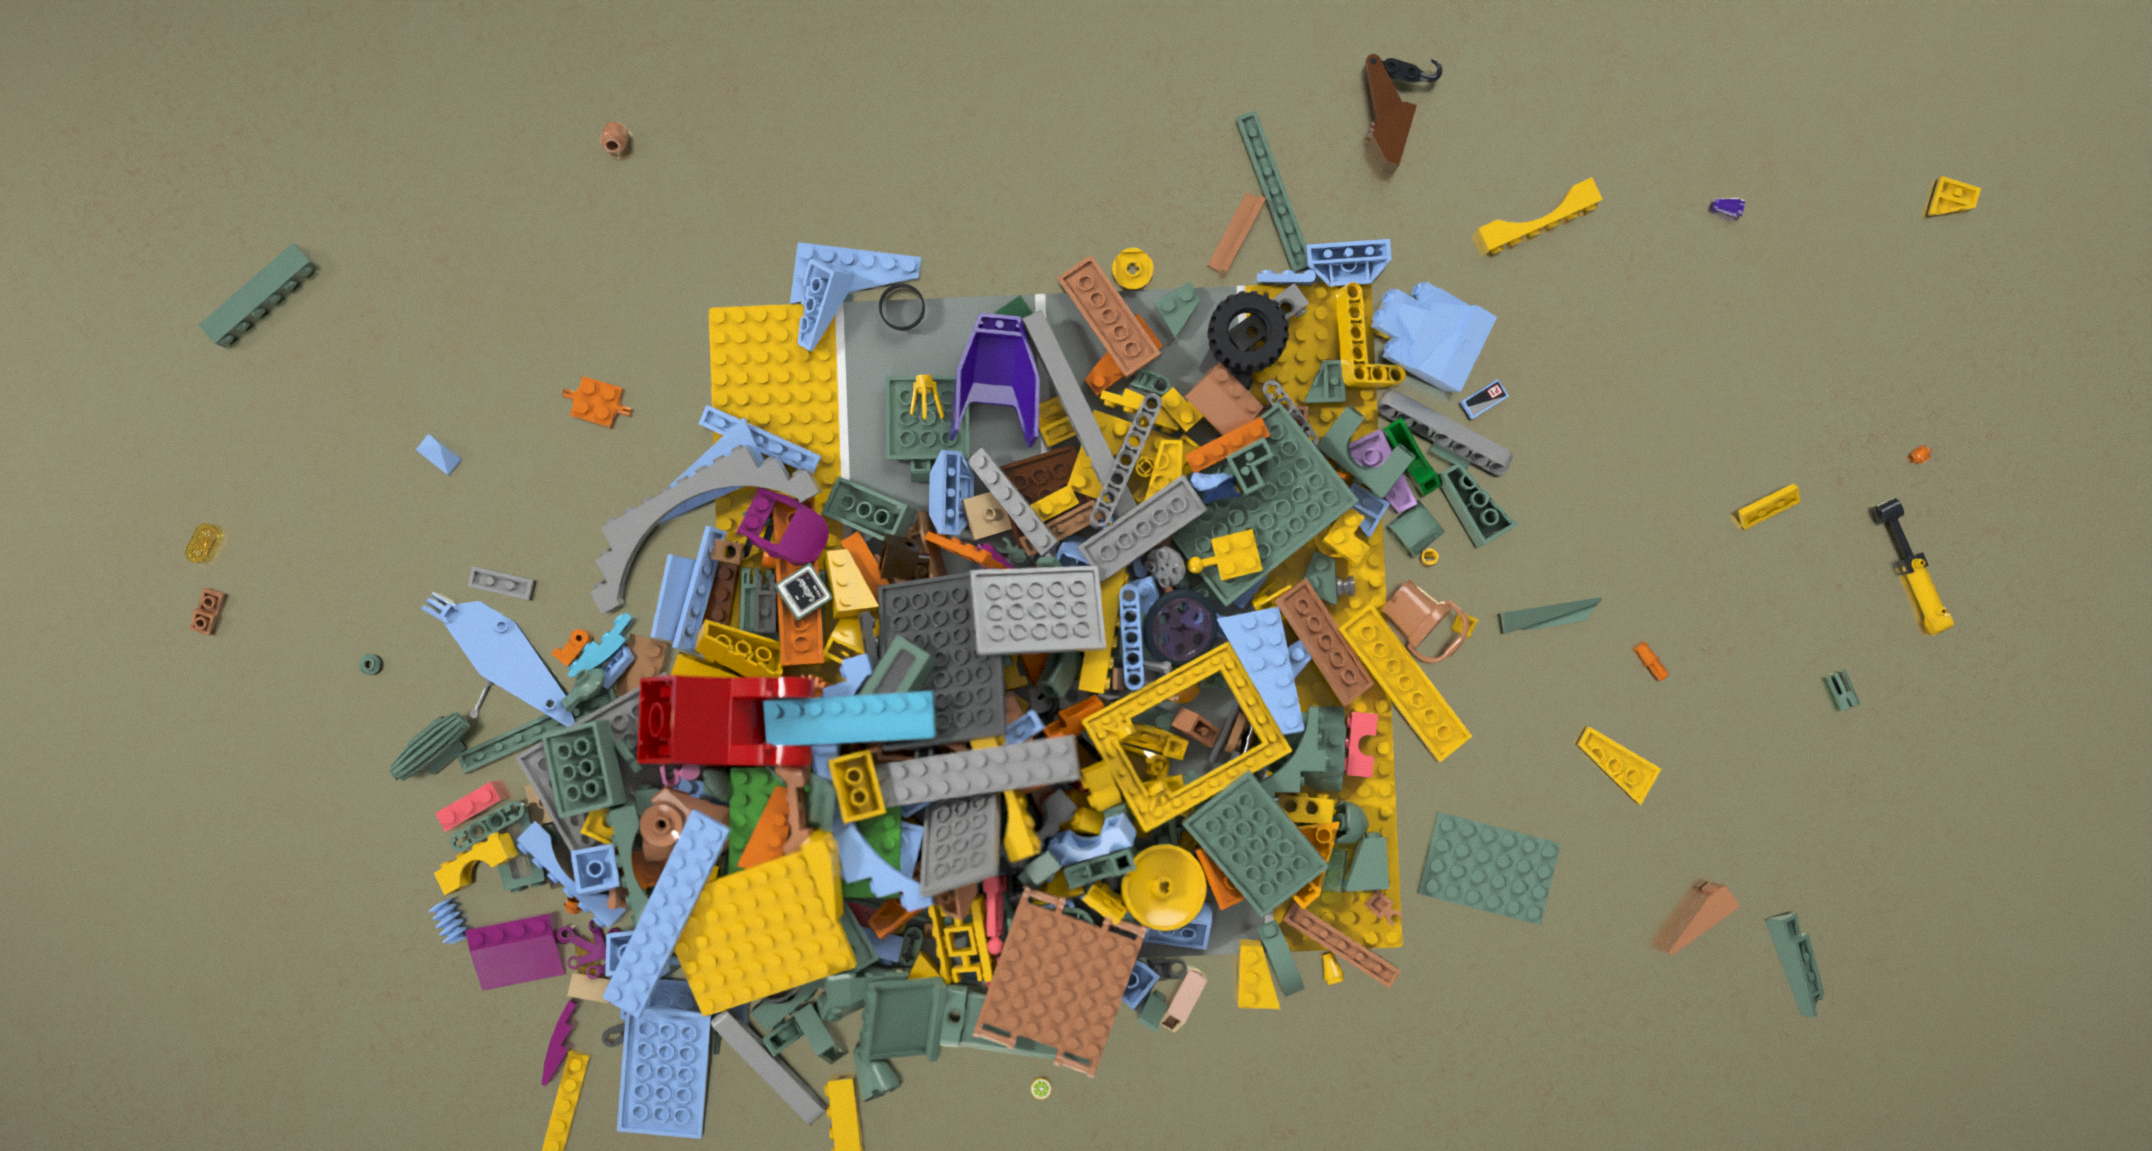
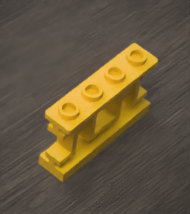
M984 893L976 894L967 914L972 912L974 921L970 923H963V920L954 918L955 924H948L945 927L943 916L949 915L942 911L943 907L938 903L929 906V917L933 921L932 934L937 942L936 955L940 958L941 963L940 976L944 979V983L946 985H949L951 982L958 983L962 979L961 972L976 971L978 981L984 979L985 982H991L997 961L995 954H991L987 948V943L991 936H987L985 929L987 909L985 908ZM969 931L972 947L956 948L953 932ZM980 953L981 963H971L970 955ZM961 956L962 964L953 967L951 957Z

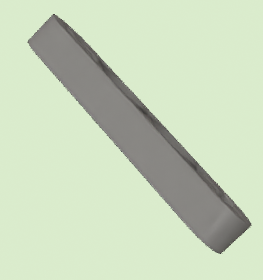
M1274 380L1267 381L1262 387V394L1269 405L1273 407L1278 402H1287L1290 406L1288 413L1293 419L1298 418L1301 420V429L1304 430L1305 427L1308 429L1305 434L1308 438L1312 436L1314 438L1312 443L1317 446V434L1281 385ZM1268 385L1277 388L1275 390L1277 396L1283 395L1275 403L1272 402L1275 399L1274 395L1266 393Z

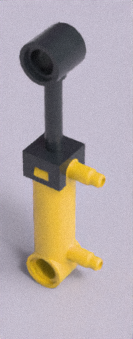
M1894 497L1875 505L1874 509L1877 518L1882 524L1890 522L1905 555V558L1897 561L1902 574H1906L1925 616L1924 623L1927 630L1934 636L1953 628V618L1949 611L1944 608L1928 572L1927 566L1929 564L1924 553L1913 554L1898 519L1904 516L1901 502Z

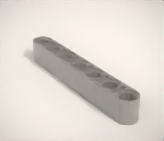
M1388 389L1384 392L1377 407L1379 413L1394 422L1402 418L1413 432L1485 470L1500 476L1506 474L1513 458L1511 451L1396 390Z
M1148 394L1141 402L1090 513L1089 523L1096 529L1105 527L1109 522L1159 413L1162 400L1157 394ZM1146 401H1153L1156 404V408L1149 409ZM1138 419H1144L1147 422V427L1141 428L1138 425ZM1129 438H1136L1139 446H1131ZM1123 456L1128 457L1130 465H1123L1120 458ZM1113 475H1117L1122 479L1120 485L1112 482ZM1104 494H1109L1113 497L1112 504L1104 502ZM1096 513H1101L1104 516L1105 520L1103 523L1095 520L1094 515Z
M731 1008L721 1011L711 1020L713 1028L806 1123L812 1125L827 1111V1107L822 1100L777 1055L772 1056L762 1039Z

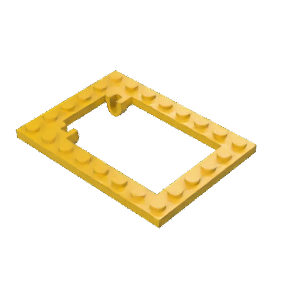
M1229 641L1081 721L1102 760H1105L1108 764L1115 783L1144 834L1217 794L1248 769L1253 774L1292 752ZM1220 671L1262 744L1171 793L1165 780L1145 790L1119 744L1128 735L1132 736L1137 732L1130 719Z

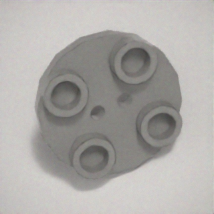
M1158 546L1149 553L1145 562V568L1162 587L1174 586L1180 583L1185 576L1186 565L1184 561L1170 547Z

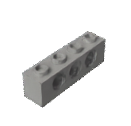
M1295 283L1272 299V301L1275 299L1279 303V308L1282 304L1290 306L1291 312L1285 315L1289 324V320L1292 317L1296 316L1299 318L1307 312L1306 307L1309 305V302ZM1251 314L1230 329L1228 335L1231 343L1237 349L1252 352L1257 348L1256 343L1261 340L1266 342L1268 330L1260 317ZM1249 328L1255 329L1257 337L1249 338L1246 330Z

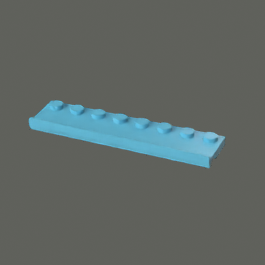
M933 691L764 701L767 743H773L774 746L934 738L936 735Z

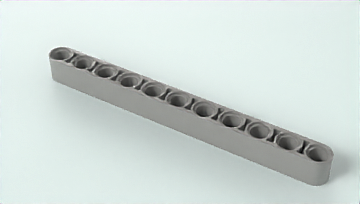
M1041 310L1022 318V323L1087 457L1090 456L1092 468L1103 487L1115 459L1044 313ZM1112 476L1114 484L1120 485L1122 483V479L1119 476ZM1127 484L1114 509L1117 519L1137 507ZM1105 494L1109 503L1112 504L1113 497L1109 494Z

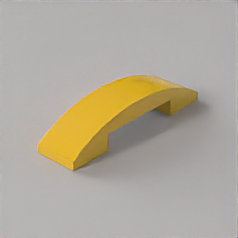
M1132 722L1137 732L1132 736L1128 735L1123 741L1119 742V744L1125 742L1161 752L1164 756L1183 760L1189 741L1168 731Z

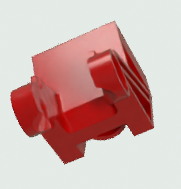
M688 675L640 678L637 764L812 766V747L774 746L773 743H766L764 701L774 698H813L814 679L801 677L727 678Z

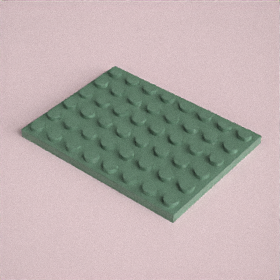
M1280 402L1261 416L1270 434V437L1266 438L1275 456V458L1256 467L1266 486L1249 495H1245L1236 478L1234 483L1242 491L1241 497L1204 504L1207 508L1206 512L1170 536L1188 560L1192 557L1205 559L1215 556L1211 539L1250 529L1253 530L1262 571L1222 581L1217 564L1204 567L1200 572V575L1226 607L1359 502L1357 497ZM1227 458L1199 472L1208 475L1226 473L1235 476ZM1193 471L1185 477L1189 483H1191ZM1196 492L1203 502L1205 498L1204 492Z

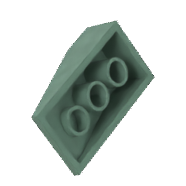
M838 476L821 514L883 541L885 533L905 538L917 511L908 505Z

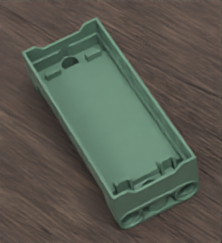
M951 982L948 985L940 1046L954 1048L961 1046L1054 1060L1057 1048L1020 1035L1017 1036L1013 1050L980 1036L978 1038L973 1037L972 1034L989 988L986 985ZM957 1011L960 1013L961 1019L954 1022L949 1018V1013ZM983 1023L982 1026L983 1029L1009 1038L1012 1033ZM1064 1051L1063 1057L1088 1065V1059Z

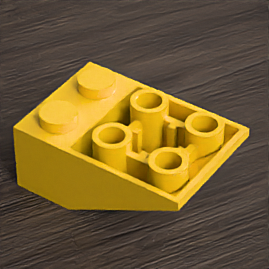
M876 611L871 616H874L876 627L873 628L874 637L877 636L879 639V611ZM858 616L840 618L823 650L824 656L842 664L841 660L864 654Z

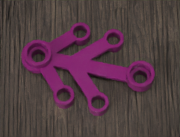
M593 919L590 920L588 929L592 932L596 945L575 935L570 927H561L557 932L559 943L563 945L572 943L590 952V954L581 957L571 956L568 959V967L572 970H576L580 966L594 961L606 960V947L601 934V927L599 926L597 929L591 928V924L594 922ZM612 928L608 931L607 934H610L611 932L619 933V930L616 928ZM567 931L569 932L570 936L568 938H564L561 935L562 932ZM575 959L578 961V965L572 966L570 961ZM592 965L588 967L587 977L589 979H596L599 975L606 974V965L600 967ZM591 969H595L597 971V974L595 976H591L589 974V971Z

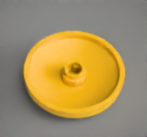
M1167 844L1148 847L1133 857L1136 870L1123 874L1122 897L1132 917L1150 929L1161 931L1175 930L1191 922L1200 912L1206 897V879L1199 862L1188 851Z

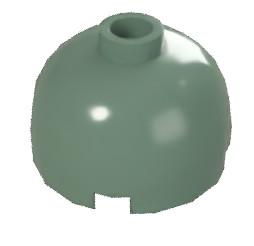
M1339 801L1334 807L1337 811L1332 818V822H1340L1334 842L1342 844L1357 842L1368 830L1369 823L1366 814L1355 803Z

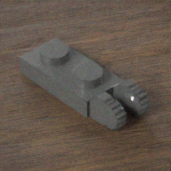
M757 574L755 633H777V591L774 587L776 575L770 574V591H762L764 578L762 574Z

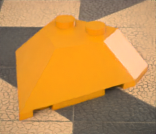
M1340 822L1298 826L1310 843L1329 863ZM1326 870L1291 896L1302 909H1305L1319 897Z

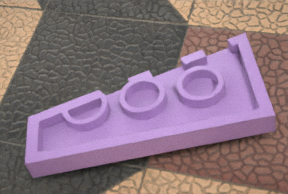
M1382 429L1350 443V452L1354 460L1368 468L1382 465L1392 453V449ZM1402 474L1385 496L1398 513L1418 504L1404 474Z

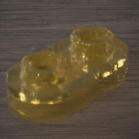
M203 523L194 531L185 549V556L190 562L202 563L209 556L218 538V530L214 525ZM209 530L211 535L207 538L205 533ZM198 549L201 550L200 556L196 555Z

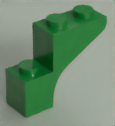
M1399 418L1385 427L1384 431L1392 451L1398 444H1401L1416 455V458L1407 468V472L1411 482L1422 495L1426 496L1440 487L1441 482L1437 472L1421 452L1405 421Z

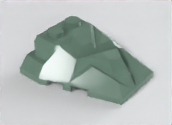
M1320 707L1318 711H1322V724H1318V732H1322V744L1318 745V748H1325L1326 753H1330V766H1326V771H1300V774H1304V784L1320 791L1341 792L1344 775L1346 733L1344 707ZM1302 712L1301 716L1305 728L1307 712ZM1303 732L1283 735L1292 752L1262 769L1274 773L1283 766L1294 753Z

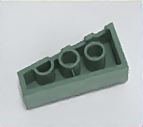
M1460 463L1438 474L1442 490L1476 548L1484 546L1519 525L1506 514V511L1491 498L1487 491H1484L1477 484L1478 482Z

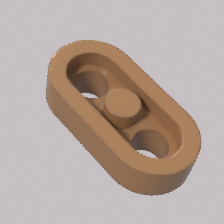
M1239 712L1224 751L1232 754L1234 750H1239L1242 739H1239L1242 731L1245 732L1249 725V720L1245 713Z

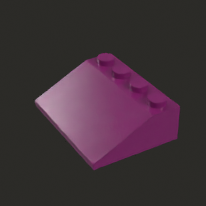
M554 912L465 930L469 952L482 991L566 974L561 946L557 940L558 930Z

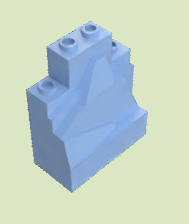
M1428 282L1416 284L1411 292L1412 297L1399 289H1389L1382 297L1381 301L1383 303L1380 309L1373 315V323L1371 325L1372 328L1391 338L1385 344V352L1382 357L1401 366L1406 371L1442 391L1461 392L1497 316L1478 305H1468Z

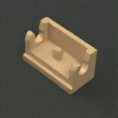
M572 973L567 996L612 1004L602 998L610 980L598 977L596 979H589L587 975Z

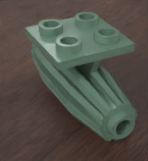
M457 711L443 719L441 716L436 718L407 742L408 745L390 764L391 770L389 772L392 777L397 781L399 779L405 781L426 768L432 775H435L457 757L456 754L466 749L459 739L470 728L469 723Z

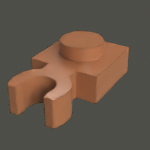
M1376 890L1364 903L1379 919L1385 915L1386 921L1392 926L1395 925L1391 921L1393 914H1397L1402 918V914L1398 910L1390 908L1394 903L1380 890Z

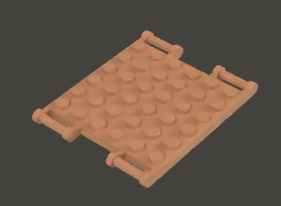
M1026 884L972 1036L976 1038L980 1036L1007 1046L1006 1048L1013 1050L1018 1035L1058 1049L1053 1065H1062L1085 1073L1087 1077L1094 1078L1145 937L1147 926H1138L1124 920L1115 925L1111 922L1112 919L1106 916L1102 927L1062 914L1066 902L1065 897L1060 896L1058 898L1035 890L1031 885ZM1029 896L1055 905L1056 909L1054 911L1028 902L1027 899ZM1112 925L1135 933L1137 937L1133 939L1108 930V928ZM983 1023L1012 1032L1010 1038L983 1029ZM1064 1051L1091 1060L1092 1063L1088 1066L1063 1057Z

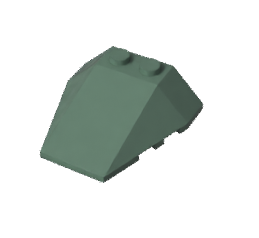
M908 972L883 973V976L873 977V973H866V977L856 978L855 974L827 977L825 981L826 995L818 996L815 1002L822 1021L837 1022L841 1018L864 1008V993L867 992L868 983L907 980L909 977Z

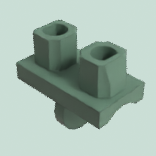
M1179 817L1172 818L1155 827H1162V835L1154 836V845L1167 844L1178 847L1177 839H1182L1181 831L1187 830L1184 825H1180Z

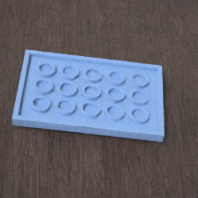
M646 1006L642 1016L637 1019L626 1012L617 1123L618 1132L702 1138L712 1014L703 1017L701 1011Z

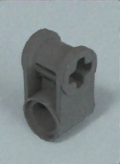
M1181 958L1147 959L1149 968L1155 973L1157 965L1158 975L1160 976L1158 981L1181 979L1187 973V964ZM1175 963H1180L1183 965L1184 970L1182 973L1176 974L1172 971V966Z

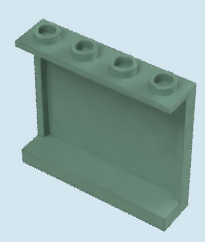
M941 976L868 983L867 992L864 993L863 1027L859 1031L861 1043L857 1049V1057L865 1068L869 1067V1060L926 1055L930 1062L938 1061L948 989Z

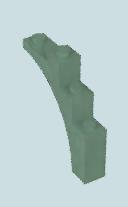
M1056 556L1040 557L1036 562L1038 568L1062 567ZM1079 651L1049 652L1044 670L1037 681V685L1046 698L1064 697L1083 666L1084 659Z
M1308 706L1304 732L1294 753L1283 766L1267 778L1259 781L1277 803L1278 795H1274V792H1300V787H1304V774H1300V771H1326V766H1330V753H1326L1325 748H1318V745L1322 744V732H1318V724H1322V711H1318L1317 706Z

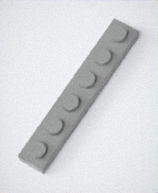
M981 447L967 460L968 464L1041 556L1047 555L1060 543L985 448Z

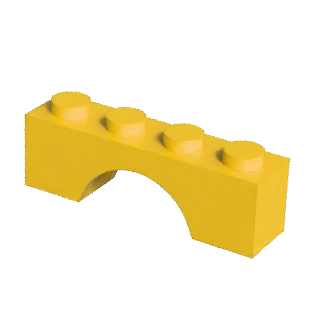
M499 832L491 834L487 837L488 841L485 843L483 841L471 846L472 850L470 852L464 851L456 855L455 861L449 860L441 864V869L434 872V875L444 896L458 892L472 883V870L478 860L486 862L491 867H496L519 856L509 833L499 834Z

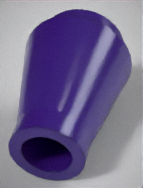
M1715 198L1713 210L1734 218L1737 216L1742 217L1745 200H1740V198Z

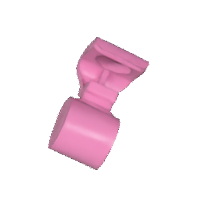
M662 764L660 766L662 782L665 786L673 787L678 784L679 777L687 781L696 779L700 774V766L683 765L680 770L675 768L672 779L667 780L665 764Z

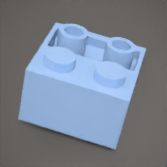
M1073 534L1063 540L1056 555L1062 567L1091 566L1078 548L1087 539Z

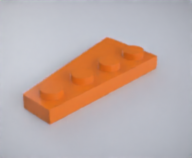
M1138 313L1136 319L1157 349H1162V343ZM1106 352L1084 381L1097 397L1102 393V390H1107L1123 378L1124 375L1109 353Z
M928 531L924 538L939 548L957 556L959 555L973 563L976 562L987 569H1009L991 558L992 553L981 549L979 552L977 547L966 543L964 546L962 541L954 537L949 540L947 535L939 534L938 531L936 534Z

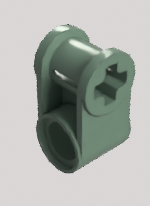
M1142 368L1136 372L1133 382L1129 384V386L1137 390L1157 394L1159 397H1163L1171 388L1168 378L1147 368ZM1158 382H1164L1167 388L1164 391H1158L1155 385Z

